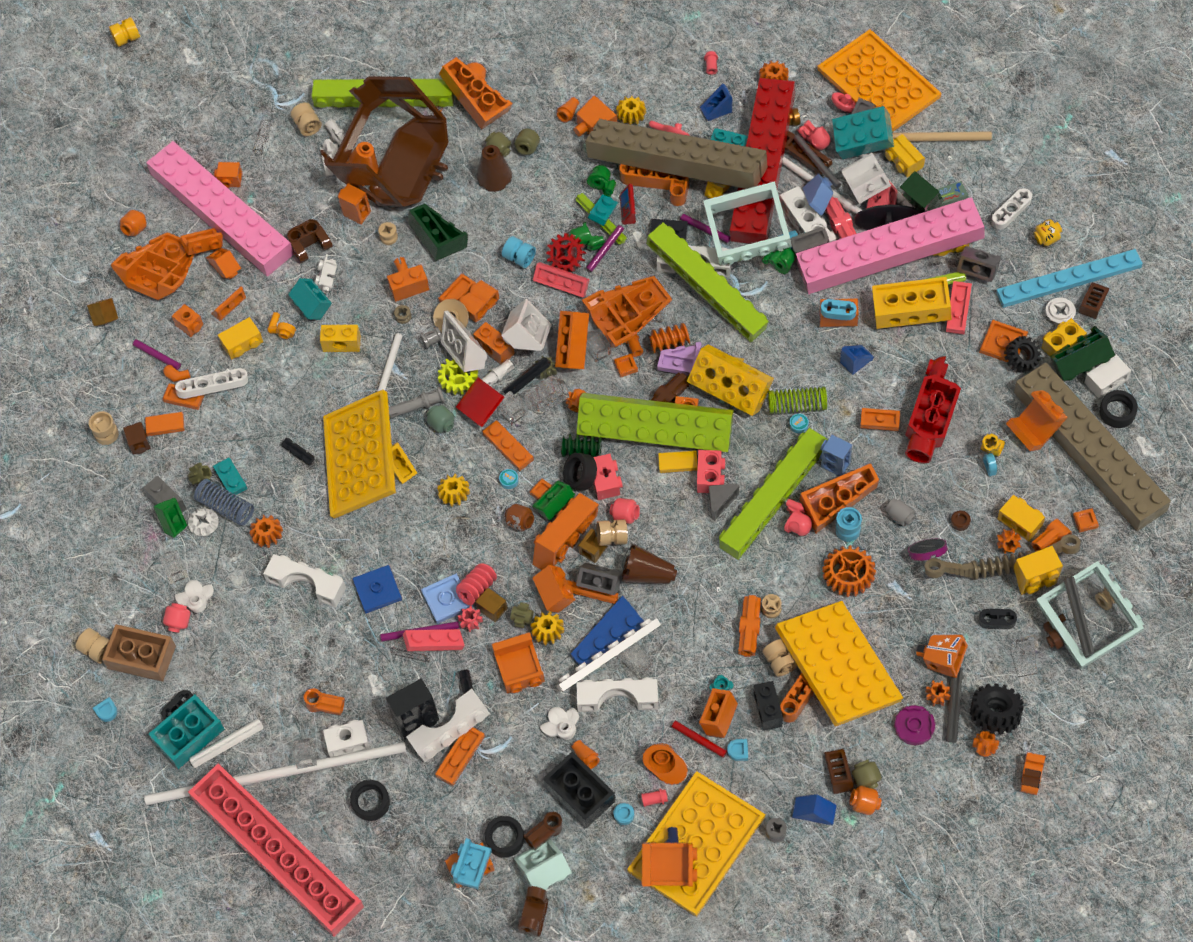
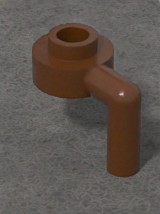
M1064 614L1058 616L1062 623L1067 621ZM1049 621L1044 623L1043 629L1048 634L1046 640L1051 648L1055 647L1056 650L1064 647V643L1056 629H1053Z

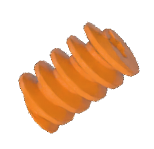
M684 323L680 324V329L676 324L673 325V330L666 326L665 332L662 328H659L658 334L653 329L651 336H649L654 354L657 347L662 351L663 346L670 349L671 344L677 348L679 342L682 346H685V341L690 345L689 333Z

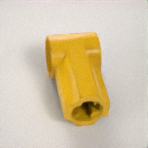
M992 433L987 434L982 440L981 450L999 457L1004 448L1005 441Z

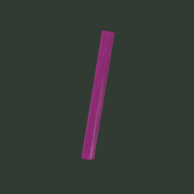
M459 621L408 630L460 629ZM405 630L380 634L381 642L402 639Z

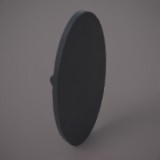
M880 205L858 212L854 217V222L858 227L870 230L923 212L917 208L904 205Z

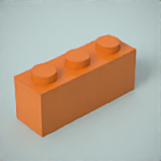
M560 311L555 367L584 369L589 313Z

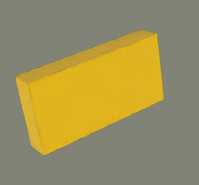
M697 451L658 453L660 473L698 471Z

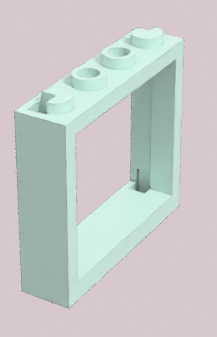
M775 181L703 201L720 266L725 264L731 265L740 260L747 261L755 256H765L770 252L776 250L783 251L785 248L792 247ZM773 198L783 235L722 251L713 214Z
M1099 561L1073 576L1076 585L1096 573L1133 629L1094 654L1085 658L1049 604V601L1066 591L1064 582L1036 599L1037 605L1053 629H1056L1065 647L1080 669L1122 645L1144 629L1141 617L1133 613L1131 602L1127 597H1122L1120 586L1116 581L1112 582L1108 576L1110 574L1109 570L1104 564L1101 565Z

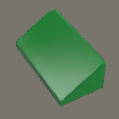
M556 481L532 507L543 517L551 520L575 496V493L570 485Z
M176 498L154 506L165 534L175 538L187 527Z

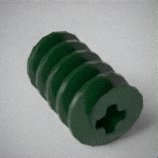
M571 434L568 435L567 439L563 436L561 446L562 457H566L567 453L569 456L573 453L588 454L592 457L601 456V437L595 442L594 436L591 437L590 441H587L586 435H584L582 440H580L579 435H576L574 440Z

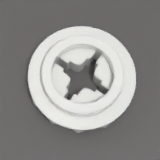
M1054 298L1046 306V316L1049 317L1050 321L1056 322L1057 325L1063 321H1068L1070 318L1073 319L1076 314L1074 304L1065 298ZM1057 309H1058L1059 311L1064 310V313H1063V314L1060 313V314L1058 315V314H1057Z
M206 507L203 509L196 508V511L190 513V518L187 520L190 531L198 536H206L213 533L219 523L217 513ZM206 517L208 523L202 522L200 524L198 518L204 519Z

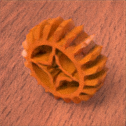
M842 545L840 551L835 548L833 554L829 553L828 559L824 560V567L822 568L824 573L823 579L827 580V587L832 586L831 590L833 592L839 590V595L845 592L847 597L850 596V593H853L856 597L858 591L863 594L865 588L869 589L871 583L874 582L876 570L874 569L875 563L871 562V555L866 556V550L859 552V547H856L854 550L849 545L848 549H845ZM839 563L840 569L835 574L833 568ZM863 568L865 574L861 579H859L858 573L860 572V569Z

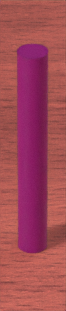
M686 214L681 215V221H688L689 225L712 235L710 226ZM717 230L719 239L728 243L730 236Z
M621 225L616 227L586 267L587 270L592 272L620 236L624 230Z
M137 339L133 341V346L167 365H172L176 370L180 369L181 363Z

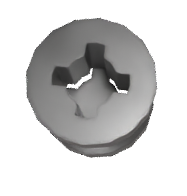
M780 818L769 820L766 824V837L773 843L783 841L786 837V823Z

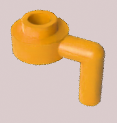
M273 312L267 331L278 334L283 339L294 337L296 328L289 323H278L280 314Z

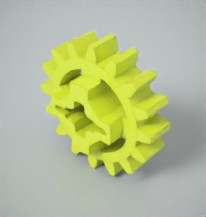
M453 358L452 361L446 359V365L441 364V370H438V381L441 384V388H446L447 393L452 390L454 395L457 394V391H460L461 395H463L464 390L468 391L478 378V370L469 371V376L467 372H463Z

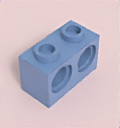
M831 435L829 440H825L821 446V467L838 476H842L851 462L852 444Z

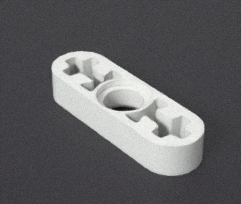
M1022 188L1013 194L993 214L992 226L998 230L1006 228L1030 205L1032 200L1031 191ZM1014 206L1017 210L1010 212L1007 210V207ZM1005 215L1003 221H997V219L1000 220Z

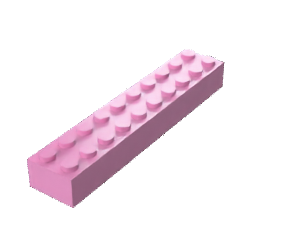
M174 141L146 162L150 174L206 224L211 228H215L217 233L221 232L223 239L267 277L294 255L291 243Z
M972 197L798 252L796 253L797 265L808 294H812L984 239V224Z

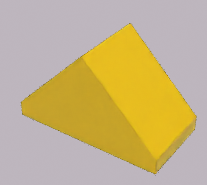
M396 442L392 445L394 476L401 484H404L415 476L417 471L399 443Z

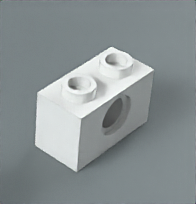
M351 720L347 724L341 726L332 725L328 729L323 730L330 757L370 749L363 720ZM345 735L351 736L348 740H342Z

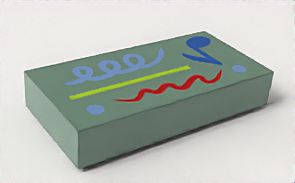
M961 181L937 189L944 200L939 207L968 198V193Z

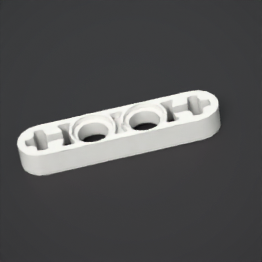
M237 368L181 380L175 385L176 394L179 398L185 399L242 387L248 383V374L246 370ZM220 379L226 380V382L222 384L217 383V381ZM201 383L207 384L206 387H198V385Z

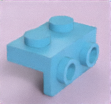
M466 838L464 844L461 843L459 846L458 862H454L451 869L454 883L478 890L492 852L491 848L471 843V840Z

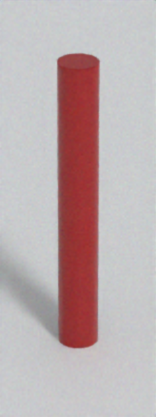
M676 720L673 722L672 728L722 758L727 754L725 749Z

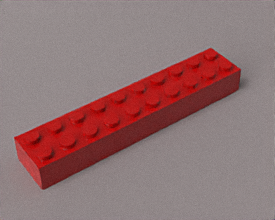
M759 78L746 147L766 150L768 167L762 178L760 177V182L757 186L775 181L776 188L778 189L795 98V81ZM738 187L737 191L745 190V188ZM773 198L734 208L730 226L731 242L752 244L768 239L775 205Z

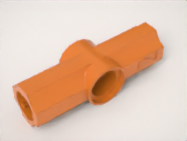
M755 595L744 597L743 613L740 616L738 654L745 657L755 656L757 636H759L761 598Z

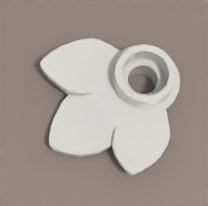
M191 580L186 584L185 592L176 594L175 599L178 604L186 605L191 611L199 613L206 608L207 600L213 595L214 589L212 584L202 587L199 581Z
M560 707L551 708L548 713L549 721L540 726L541 731L549 737L559 736L564 740L573 738L576 733L575 724L579 720L577 710L571 708L565 712Z

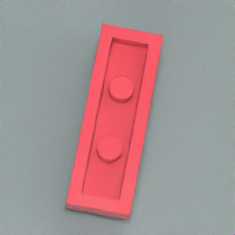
M541 262L537 263L533 281L580 297L586 296L590 280Z
M953 281L950 300L952 320H947L946 332L965 334L972 283Z
M460 629L405 630L403 633L407 651L462 650L465 646Z

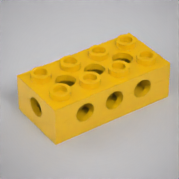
M947 277L872 286L877 329L952 320Z
M708 344L700 349L687 382L753 416L760 411L774 378Z

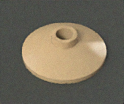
M446 299L435 308L433 315L434 324L441 333L444 311L455 314L456 318L467 327L469 314L462 302L456 299Z

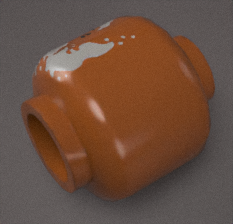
M513 504L505 512V521L510 528L525 531L533 525L534 515L529 507Z

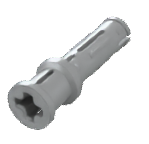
M440 386L437 387V390L428 393L422 392L421 396L390 406L389 414L391 419L419 408H430V405L439 402L445 403Z

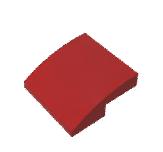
M478 377L456 408L483 427L505 397Z

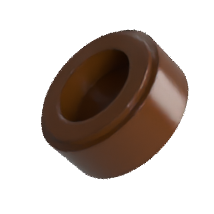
M960 510L952 514L951 526L955 530L964 531L970 526L971 518L967 512Z

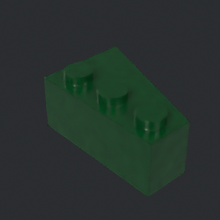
M916 171L900 186L904 192L902 196L914 208L922 212L936 209L944 202L940 191Z
M425 203L409 210L408 224L436 261L467 248L468 233L457 229L454 223L444 220L441 214Z
M1096 326L1092 327L1091 333L1085 337L1080 335L1077 338L1078 342L1071 347L1067 344L1050 356L1057 375L1063 381L1072 380L1076 375L1088 372L1094 366L1106 363L1115 356L1108 336Z

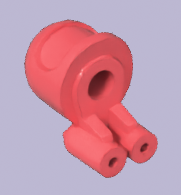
M809 120L797 129L803 139L808 141L817 150L827 148L831 142L830 135L824 127L816 128Z
M788 499L786 506L787 511L791 515L784 526V530L788 533L794 532L799 536H805L812 528V520L809 516L805 515V510L801 503Z

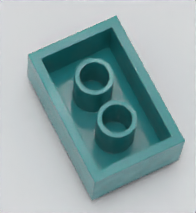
M884 106L832 119L836 152L842 159L894 147L890 113Z
M194 694L148 735L176 768L180 769L189 761L191 756L201 751L225 729L214 713Z

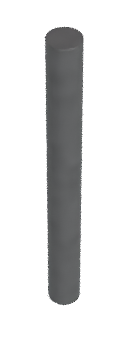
M796 135L793 140L825 177L831 181L832 185L838 189L841 186L839 180L800 135Z

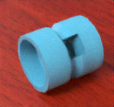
M511 236L503 247L502 257L510 261L515 260V264L527 268L535 257L536 248L528 243L523 244L522 240Z
M845 507L837 514L835 531L837 537L842 541L851 542L860 535L862 516L857 509Z

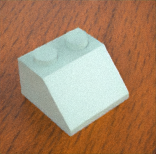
M551 839L546 841L537 850L529 849L513 858L529 886H537L546 890L550 885L564 880L567 875L572 873L562 852Z

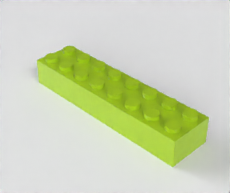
M582 393L579 399L576 434L728 452L731 442L734 410Z

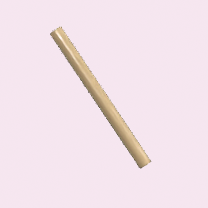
M991 131L892 133L893 139L903 134L910 142L992 140Z

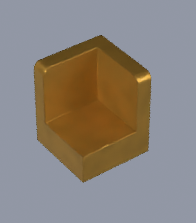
M112 298L87 305L94 326L118 319Z
M591 528L578 545L579 554L596 563L608 545L599 546L595 530Z
M487 588L476 600L477 609L495 623L508 609L506 600L490 588Z

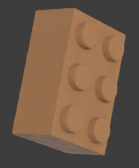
M115 624L102 660L107 669L163 682L176 645L170 636Z

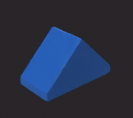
M722 84L700 107L708 121L732 113V96L725 84Z
M863 345L843 346L841 349L840 363L852 375L874 359V356Z
M818 794L796 797L792 818L833 826L837 805Z

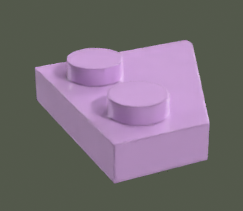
M697 342L694 346L690 347L679 346L675 349L662 350L657 370L675 374L679 372L689 376L702 343Z

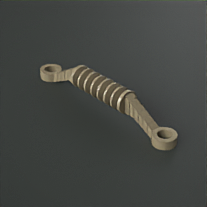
M1071 534L1063 536L1060 541L1051 546L1054 547L1057 554L1061 552L1075 554L1080 550L1081 541L1079 537ZM1066 543H1073V544H1075V545H1074V546H1068V545H1066ZM1026 551L1025 556L1034 552ZM1019 552L1018 558L1023 557L1022 553ZM1010 554V560H1008L1007 556L1003 555L1002 561H1000L999 557L996 556L994 563L991 558H987V564L984 563L983 559H980L978 566L975 560L962 565L931 558L925 563V573L931 578H939L946 572L978 580L979 573H981L983 579L986 578L987 572L990 577H994V571L997 572L998 576H1001L1002 569H1004L1006 574H1009L1010 568H1012L1015 573L1014 565L1016 558L1014 554ZM936 566L939 569L932 570L930 567Z

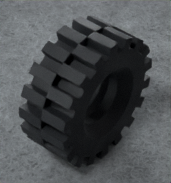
M994 683V686L986 684L985 688L980 686L979 690L974 692L970 707L972 722L976 721L975 725L977 727L982 726L983 731L991 730L990 734H995V731L999 735H1002L1004 731L1007 734L1011 733L1012 729H1017V726L1020 724L1024 708L1023 699H1020L1019 693L1014 694L1015 690L1013 688L1008 690L1006 685L999 687L998 683ZM992 708L999 709V710H1001L1002 712H995V711H993V710H991V709H992Z

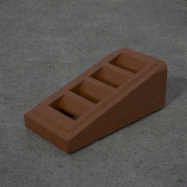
M1092 282L1082 301L1079 313L1097 319L1110 288ZM1091 293L1101 296V298L1091 295Z
M839 749L824 752L833 794L852 791L853 781L845 750ZM842 758V760H840V761H835V762H831V761H830V760Z

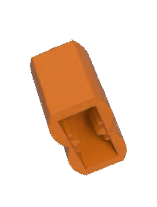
M480 280L474 283L470 288V292L465 296L463 295L459 301L467 308L469 319L478 322L496 304L499 299V292Z

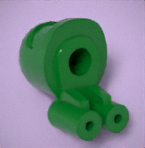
M604 165L595 166L587 178V184L590 187L602 190V193L607 197L612 196L616 186L615 180H610V170Z
M586 222L582 223L583 226L570 230L569 237L573 234L575 239L580 238L581 242L579 244L588 245V250L595 251L600 249L605 243L603 236H591Z
M785 248L783 251L776 250L765 255L762 262L766 265L770 263L781 274H787L792 263L796 260V255L791 248Z

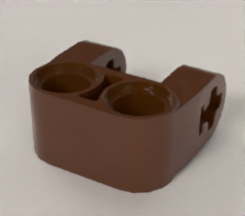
M314 219L307 220L291 228L287 233L293 253L300 263L309 259L304 248L316 242L320 244L324 251L333 247L325 230Z
M528 886L518 930L519 933L540 937L549 900L545 889L537 886Z

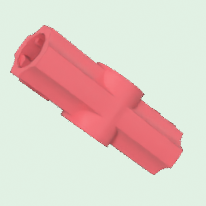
M831 197L825 211L830 219L833 232L837 233L840 239L857 234L853 228V222L849 213H845L838 198Z

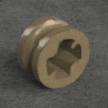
M406 305L396 307L394 310L396 321L401 324L408 323L411 320L410 308ZM403 312V314H404V313L406 312V316L403 317V316L401 315V317H400V313Z

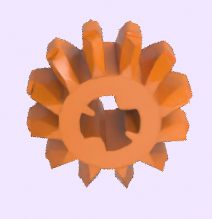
M770 60L769 64L764 63L763 67L760 68L759 78L789 80L788 68H785L784 63L779 64L778 60L776 63Z
M263 514L261 520L256 518V523H251L252 530H250L253 542L255 544L258 543L261 548L265 544L268 548H270L271 543L277 545L276 539H282L281 533L283 532L280 521L278 519L274 520L272 515L266 518Z

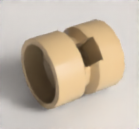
M304 102L296 105L290 113L291 118L303 136H311L317 133L322 126L320 119L309 103Z
M99 411L94 413L89 419V427L99 444L109 445L117 440L119 431L108 412Z
M625 519L613 520L612 523L609 520L597 521L596 534L598 545L607 546L611 545L612 542L615 545L627 544L628 533Z
M88 628L79 636L76 642V649L83 654L89 655L90 659L101 664L103 663L102 658L109 639L101 636L92 628Z
M782 639L771 642L763 649L762 653L766 660L771 663V668L777 677L784 676L797 668L798 665Z

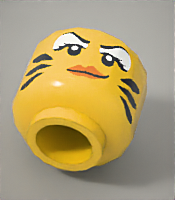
M1048 219L1038 224L1033 234L1039 245L1049 246L1060 240L1062 228L1058 222L1054 223L1053 220Z

